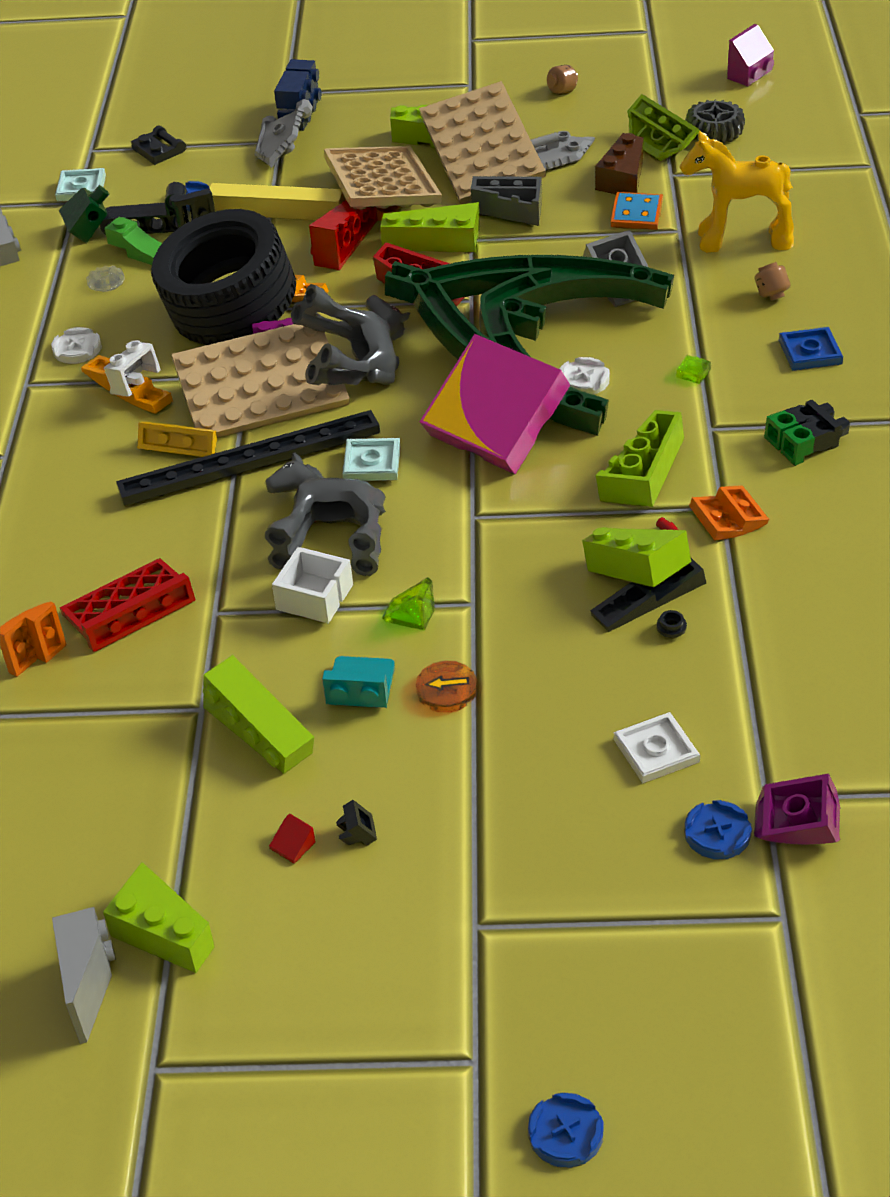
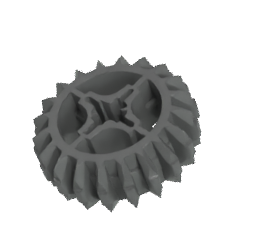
M716 99L692 105L688 109L685 121L697 127L709 139H715L723 144L725 141L732 142L733 139H737L742 134L745 125L743 109L739 108L737 104L732 105L731 101H716Z

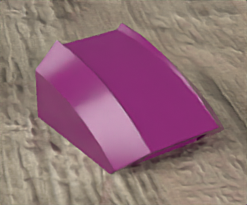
M829 773L764 784L756 803L754 836L759 839L786 844L809 845L838 842L840 840L841 807L837 789Z

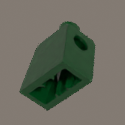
M99 185L93 193L86 188H81L59 210L68 232L85 243L90 240L107 216L103 202L110 194L104 187Z

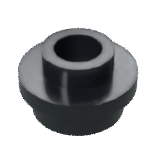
M668 610L663 612L658 618L656 627L661 635L675 638L685 633L687 622L680 612Z

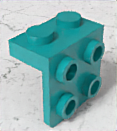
M337 657L333 670H324L322 678L326 704L387 708L395 669L394 660L368 657Z

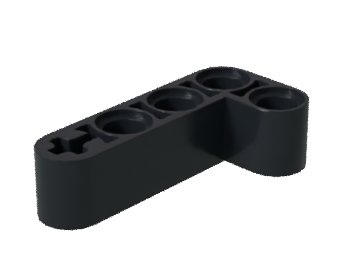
M172 182L166 188L165 203L105 208L107 216L101 222L100 229L106 235L105 227L113 222L114 219L124 217L129 220H137L135 222H137L138 227L147 234L174 232L178 228L170 197L174 194H187V189L180 182ZM186 205L183 206L185 221L188 223L190 207Z

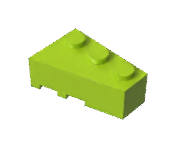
M602 527L595 529L591 535L582 540L588 571L655 587L691 562L686 530Z

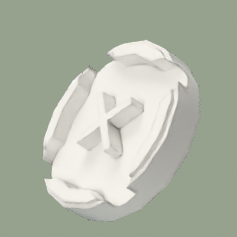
M83 327L68 329L64 331V335L60 337L57 335L51 343L54 357L58 361L68 364H77L93 359L102 348L99 334L97 332L96 334L93 333L92 329Z
M579 357L575 358V362L569 363L567 361L559 368L570 383V387L593 395L603 391L609 385L610 370L604 367V363L598 359Z

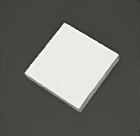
M670 712L614 732L613 740L642 784L700 762L699 752Z

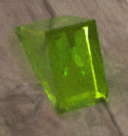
M427 577L392 598L382 619L385 622L425 630L435 611L432 580Z

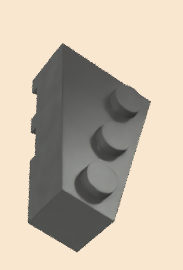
M473 176L471 203L479 202V214L539 226L542 207V177Z

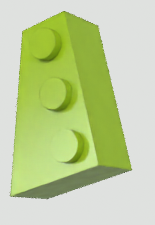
M400 105L391 107L392 142L418 145L419 142L430 143V147L435 148L419 111V108L428 105H419L417 107Z
M143 862L140 863L103 911L111 937L194 973H197L215 947L209 922Z

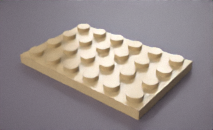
M502 81L419 108L421 118L460 204L471 202L473 176L546 177V170Z
M411 146L324 149V158L349 206L354 209H365L369 206L384 209L394 205L408 208L419 204L431 207L434 204H441L442 194Z
M292 324L173 353L172 360L194 428L216 430V436L219 438L349 405L350 398L344 384H321L318 386L306 382L305 373L308 364L318 355L322 346L329 343L325 332Z

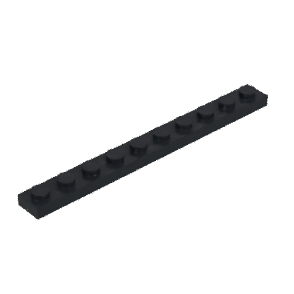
M368 410L116 481V485L125 506L292 459L293 453L301 456L336 445H342L346 443L347 439L367 438L379 434L380 425L372 411Z

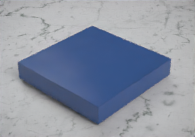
M829 327L779 333L780 345L792 371L843 364V355Z

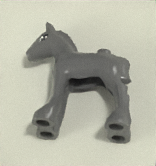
M310 284L306 289L303 301L296 302L292 307L291 319L293 324L348 339L351 342L352 352L356 360L347 357L329 343L324 344L318 355L307 366L305 373L306 382L318 386L321 384L358 385L362 380L383 385L392 384L395 381V370L399 366V357L395 356L392 340H396L404 335L405 328L403 322L409 319L411 313L402 314L398 308L376 295H372L366 300V307L369 311L349 309L336 303L324 289ZM318 312H321V313H323V314H326V315H328V316H331V317H333V318H337V319H340V320H343V321H335V320L327 319V318L321 316Z
M293 453L292 461L284 464L265 480L269 493L297 491L294 496L291 514L288 517L273 522L265 531V539L274 548L268 556L269 563L276 569H283L296 548L302 547L308 530L316 521L327 523L349 522L360 526L349 538V546L352 551V569L362 576L373 575L378 570V557L381 553L380 536L382 528L378 524V518L386 512L383 506L386 498L385 494L368 482L359 479L324 478L317 468L309 464L304 465L301 457Z

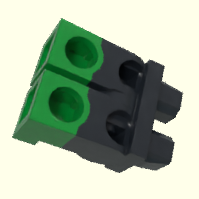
M812 399L806 401L805 405H798L768 415L764 438L778 451L781 450L780 453L796 466L804 462V456L816 451H826L829 448L834 449L838 447L840 437L849 434L850 422L845 417L835 420V411L828 402L818 405Z

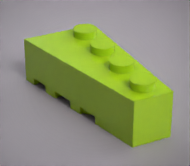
M479 202L384 213L380 225L382 246L387 242L411 251L475 252L480 228Z
M655 410L637 429L636 437L625 442L623 445L624 450L618 456L614 455L608 461L609 466L605 471L600 470L596 474L600 501L653 507L684 440L681 412Z
M231 655L203 674V708L264 757L272 767H276L285 774L313 753L314 736L234 655Z

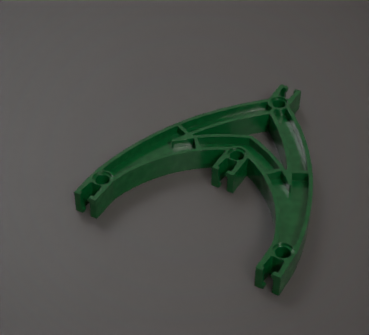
M568 255L499 256L455 262L428 269H420L395 261L392 264V272L388 271L385 275V295L414 304L428 328L457 360L474 334L531 357L515 335L536 341L539 336V329L542 330L545 325L546 306L544 305L569 299L609 297L635 300L664 309L667 298L670 297L672 292L674 275L627 262ZM482 294L479 313L480 331L459 311L451 300ZM569 387L549 419L574 429L598 435L601 423L604 424L606 420L609 399Z

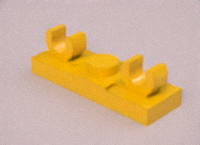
M144 421L138 422L137 449L199 457L215 454L217 443L216 430Z

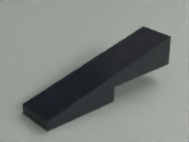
M691 558L689 564L655 587L630 582L590 610L591 615L610 632L706 584L704 569Z

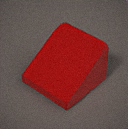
M288 814L272 839L269 849L295 864L316 843L314 829L292 814Z

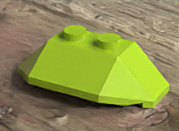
M643 94L627 110L629 133L643 137V151L658 161H662L684 150L700 131L697 127Z

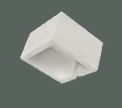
M297 547L272 583L276 610L329 624L340 607L339 601L343 602L353 586L351 563L349 559Z

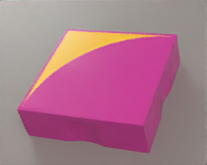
M474 334L421 418L420 423L430 436L458 449L473 452L485 461L516 474L535 444L540 429L554 413L570 387V383L562 370Z

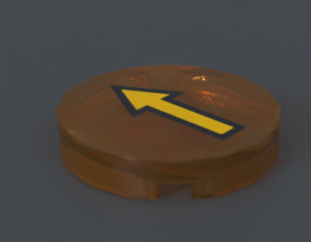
M457 661L432 663L417 676L416 693L419 701L423 705L424 703L429 705L430 709L436 712L461 710L467 706V702L471 699L473 701L476 697L477 679L474 672L467 665Z

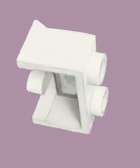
M138 340L127 343L126 350L121 354L110 357V363L104 367L111 387L110 394L126 397L132 395L128 384L141 385L144 383L143 375L140 373L142 370L156 373L161 371L153 345Z

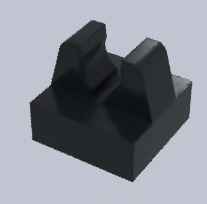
M354 800L343 805L344 815L337 820L336 824L345 832L339 835V839L347 845L362 842L367 846L376 841L377 836L372 814Z

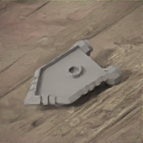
M306 99L297 102L294 112L279 119L270 115L262 119L261 131L255 150L256 157L272 168L283 153L289 154L295 148L293 143L297 140L302 118L306 119L311 116L313 106L310 101Z
M568 131L554 132L531 139L546 171L578 162L595 141V137L571 136Z

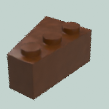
M622 133L595 166V190L615 195L617 192L638 193L643 164V137L635 136L632 133Z

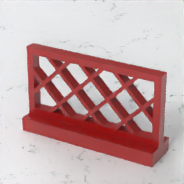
M158 558L59 608L61 614L87 640L89 648L95 652L196 601L189 577L185 573L179 575L161 558ZM159 569L161 570L160 574L149 575ZM145 583H155L154 586L143 587ZM129 584H136L135 587H125ZM105 596H111L109 600H99ZM119 596H129L128 599H118ZM104 608L103 612H93L94 609ZM79 609H85L84 612H75Z

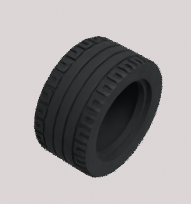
M225 209L195 218L179 227L167 237L158 248L152 262L151 276L153 283L175 328L183 337L204 345L253 334L252 324L277 321L289 308L296 291V278L276 227L268 218L255 211ZM235 272V273H233L232 275H230V276H228V277H226V278H223V279H221V280H218V281L213 282L214 280L220 278L221 276H224V275H226V274Z

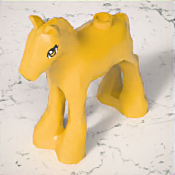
M699 131V140L695 142V146L681 162L680 170L684 175H692L706 168L712 171L713 210L699 224L698 235L702 237L699 245L700 249L706 253L718 252L722 247L730 201L733 199H746L756 195L766 196L776 205L778 210L777 216L770 223L768 231L771 235V246L777 250H789L794 246V224L791 216V202L789 201L788 191L793 187L790 182L791 170L789 166L785 163L772 161L765 155L757 156L755 161H735L731 152L722 142L709 139L705 133Z

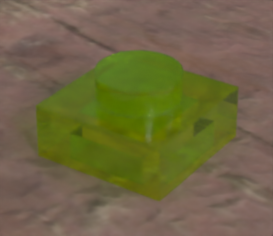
M687 355L677 368L676 377L701 384L711 370V361Z

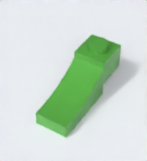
M118 217L105 227L108 244L126 249L128 258L152 265L153 258L162 243L139 228L137 222L124 217Z

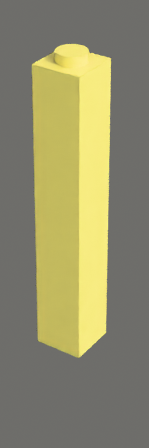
M212 183L210 186L215 212L225 209H245L255 211L266 218L317 220L345 201L341 189Z

